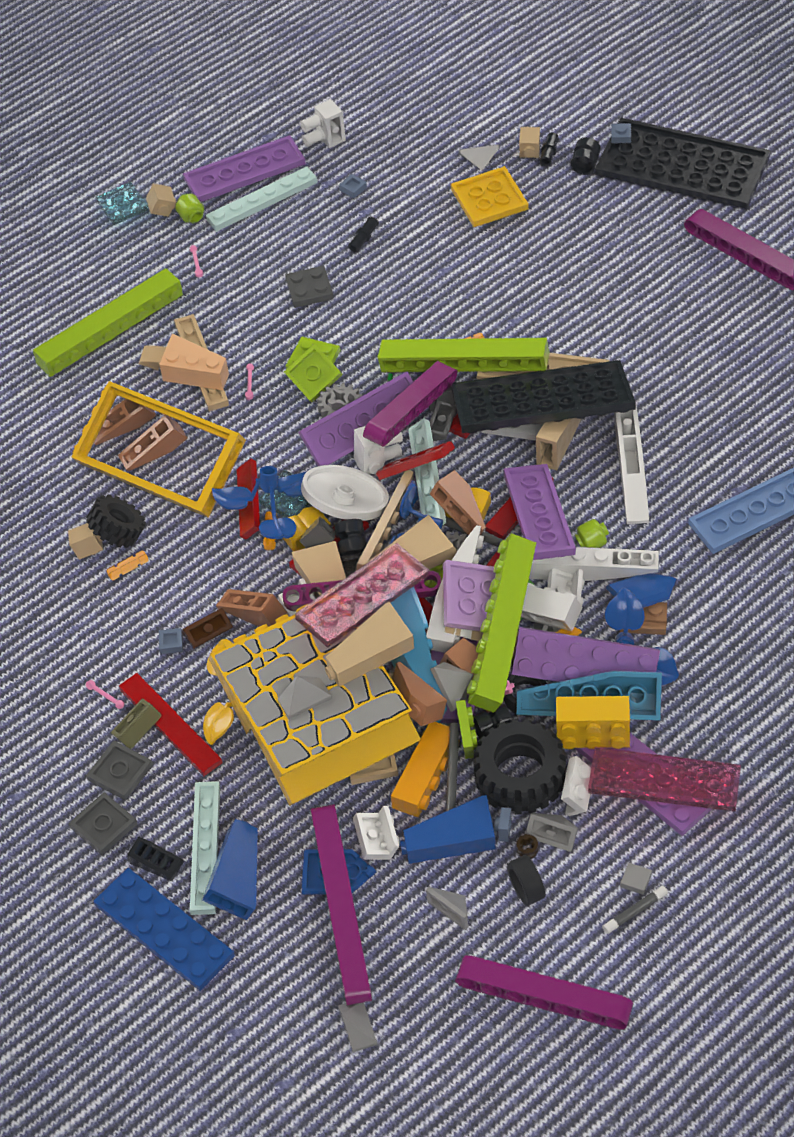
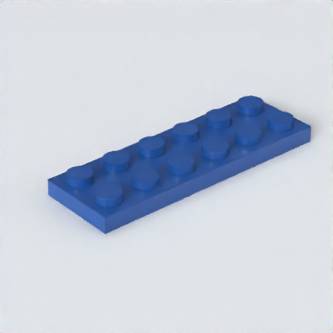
M127 868L93 901L99 910L199 991L235 957L232 949L130 868Z

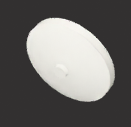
M323 465L314 467L305 473L301 484L302 495L308 503L325 514L344 520L362 519V521L375 519L383 514L389 501L388 491L381 482L363 471L346 466Z

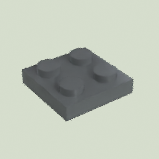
M324 265L285 274L294 308L334 299Z
M113 741L86 774V778L89 782L126 801L153 767V762L151 759Z
M105 792L68 823L69 827L102 856L138 825L137 820Z

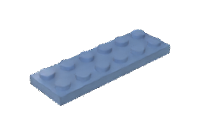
M794 468L689 518L688 524L711 553L715 554L794 515Z

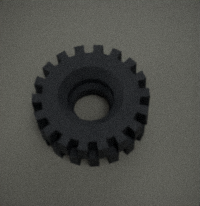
M101 495L100 498L96 499L89 511L86 523L89 524L90 530H94V535L101 536L100 539L102 541L107 540L109 541L108 544L112 546L116 544L117 547L121 548L123 545L125 548H128L136 543L145 528V518L140 516L141 511L135 510L136 506L133 504L129 505L127 500L124 499L122 501L118 496L113 498L111 495L106 497Z

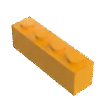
M438 722L427 725L421 740L417 744L391 794L393 809L419 818L422 810L428 808L432 791L437 790L442 771L446 772L448 769L449 726Z

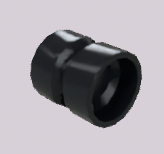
M590 137L580 138L577 141L570 162L573 171L581 175H588L594 172L601 151L598 141Z
M349 519L335 523V534L340 539L337 543L339 555L341 557H349L362 554L367 545L366 539L362 537L365 533L362 519Z
M502 704L495 712L490 711L488 713L487 711H482L473 715L474 727L478 738L486 737V731L492 727L496 729L497 724L505 722V724L511 723L512 717L505 704Z

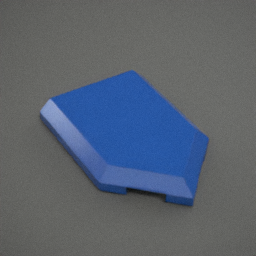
M649 573L606 586V589L615 597L622 588H627L639 599L644 608L670 599L677 579L671 576Z
M304 849L302 895H326L318 849ZM343 849L351 891L353 893L375 875L377 871L362 860L360 855L353 849Z

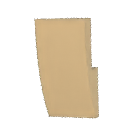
M144 346L139 364L159 370V364L166 347Z

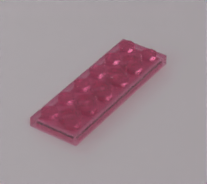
M395 543L296 612L295 620L328 648L370 618L385 603H391L429 575V569L398 543Z
M595 747L588 793L736 812L741 765Z

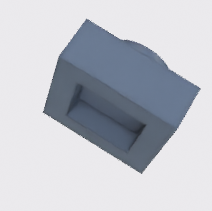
M611 124V143H631V124Z
M353 174L339 184V190L352 198H356L367 188V182Z
M181 628L159 630L160 654L183 652V633Z
M501 807L500 817H495L494 831H498L499 841L509 842L512 822L511 808Z

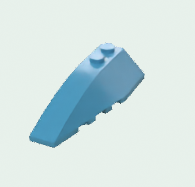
M409 584L380 599L373 614L385 603H391L412 633L414 639V649L391 660L394 668H396L398 662H401L442 695L430 670L437 666V662L432 661L430 655L433 645L432 640L426 637L425 629H428V622L414 585Z
M609 671L517 690V715L556 716V697L629 696L630 719L660 720L662 672Z

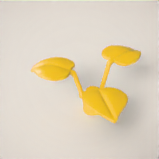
M222 639L214 648L225 644L227 647L234 643L228 639ZM208 657L207 670L211 675L217 676ZM220 702L215 703L205 715L203 732L207 742L212 746L217 739L227 732L233 722L234 713L230 708L232 707L230 702H227L225 705Z

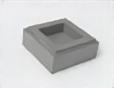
M628 863L620 882V887L644 895L652 876V870Z

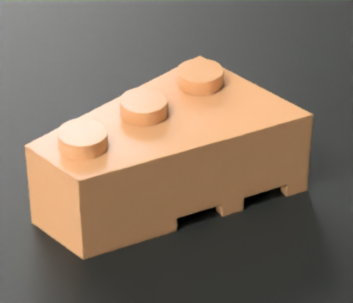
M175 334L171 335L159 364L163 381L223 390L229 376L226 358Z

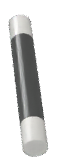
M663 885L604 924L602 926L603 930L607 934L611 933L667 895V889Z

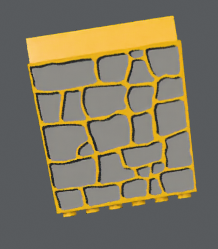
M327 594L317 599L318 604L311 607L306 604L296 609L297 614L290 617L288 614L277 618L274 625L268 627L267 624L256 628L253 635L247 637L246 634L235 638L233 640L234 644L226 647L225 644H222L212 649L213 654L209 656V660L245 733L248 734L253 731L289 806L421 740L408 715L412 711L383 665L340 687L334 679L331 681L325 672V667H327L326 656L358 628L337 594L332 597ZM297 675L321 678L332 699L288 719L278 702L279 696Z

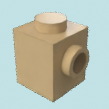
M520 127V158H539L540 127Z
M152 184L146 197L150 213L169 217L176 205V198H174L171 186Z
M88 523L68 531L69 545L79 560L103 550L101 536L94 535V530L89 529Z

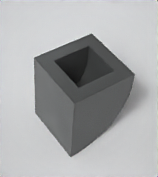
M320 516L305 531L300 542L306 548L332 542L335 538V530Z

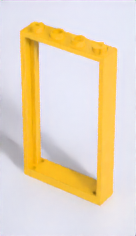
M108 381L101 392L97 405L92 410V416L88 424L82 430V436L78 444L74 446L71 458L81 465L209 518L216 504L212 488L223 489L246 439L235 431ZM117 396L227 440L197 502L88 457L92 445Z

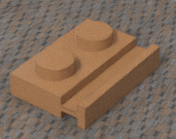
M667 602L644 607L645 619L641 628L637 630L628 629L629 633L666 635Z

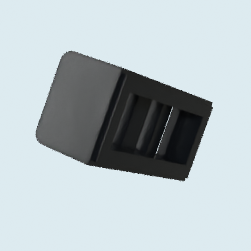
M140 836L127 855L131 865L169 881H173L184 863V860ZM150 854H153L151 860L148 861L147 859L149 858ZM163 858L159 866H157L156 864L159 859ZM168 862H172L168 871L164 870Z

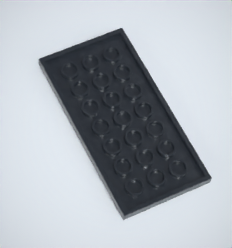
M620 117L617 124H631V143H611L610 137L595 168V175L748 209L770 158L771 150Z
M620 360L451 383L462 433L473 434L484 430L495 431L505 427L516 428L527 424L538 425L549 421L560 422L564 419H582L586 416H604L608 413H626L630 410H636V402Z

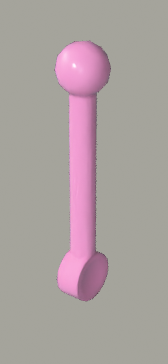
M192 245L190 246V251L195 262V276L199 278L203 276V270L199 266L196 253L197 247Z
M249 363L246 366L248 385L245 398L247 400H251L254 397L251 391L254 365Z
M93 680L86 682V687L89 690H95L113 702L116 708L122 709L124 707L122 700L115 699L97 687Z

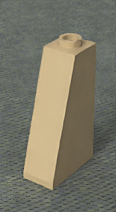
M571 418L560 422L549 421L544 423L536 435L537 465L547 464L549 469L558 470L581 419Z
M427 515L364 564L369 571L366 576L375 577L426 571L443 564L445 560H452L457 550L430 515Z
M336 541L292 552L295 568L306 584L347 580ZM338 589L333 592V595L337 594L340 598L345 595V592ZM314 592L316 599L322 597L321 593ZM354 605L345 606L352 619L357 620Z
M390 602L385 603L326 656L327 667H325V672L331 681L334 679L339 687L414 649L412 633Z

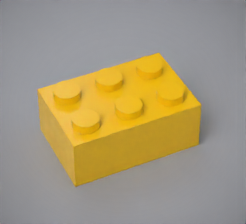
M629 696L556 697L557 738L561 740L563 748L597 749L612 747L620 749L630 747Z

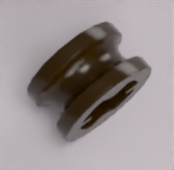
M524 834L517 839L518 856L527 855L532 859L538 854V840L533 835ZM529 844L532 845V849H531V848H527L526 850L523 849V845H524V846H528Z

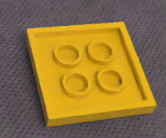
M505 166L451 183V190L473 227L529 210L527 200Z

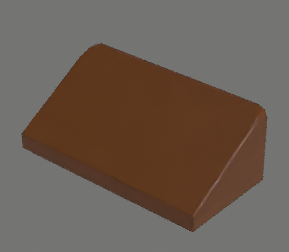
M221 608L183 628L182 633L192 648L195 649L232 629L233 626L224 609Z

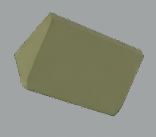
M141 699L111 731V734L126 747L132 749L161 718V714L150 703Z

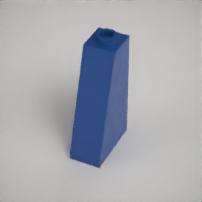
M487 795L480 796L403 830L404 840H400L402 855H407L409 864L495 850V834Z
M235 818L226 833L202 901L244 920H248L256 907L258 828L246 821Z

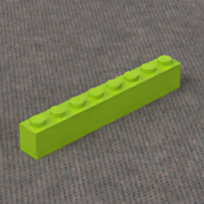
M167 268L163 269L33 349L36 364L49 377H52L181 297L183 292L180 280Z
M547 338L381 340L378 362L381 372H425L437 361L456 369L458 372L547 370L550 352Z
M512 533L506 540H502L498 547L500 558L495 563L493 572L496 573V576L489 588V592L492 593L491 599L487 601L485 606L487 617L483 620L480 632L483 635L477 644L476 652L478 657L471 669V673H474V676L467 687V694H469L468 704L491 712H495L503 703L536 542Z

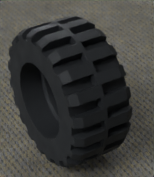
M518 719L510 720L511 723L508 724L502 722L497 724L496 729L492 727L486 731V737L482 736L479 739L478 746L474 750L473 765L476 787L480 790L481 796L487 795L489 805L494 808L498 806L511 808V811H515V814L521 815L524 811H528L529 814L534 813L539 807L542 810L549 806V801L554 802L559 797V792L564 787L566 754L563 744L559 738H556V734L551 729L545 730V725L538 722L536 725L532 724L531 720L525 719L524 722H518ZM516 756L532 758L542 766L536 773L520 778L508 776L498 769L502 762Z

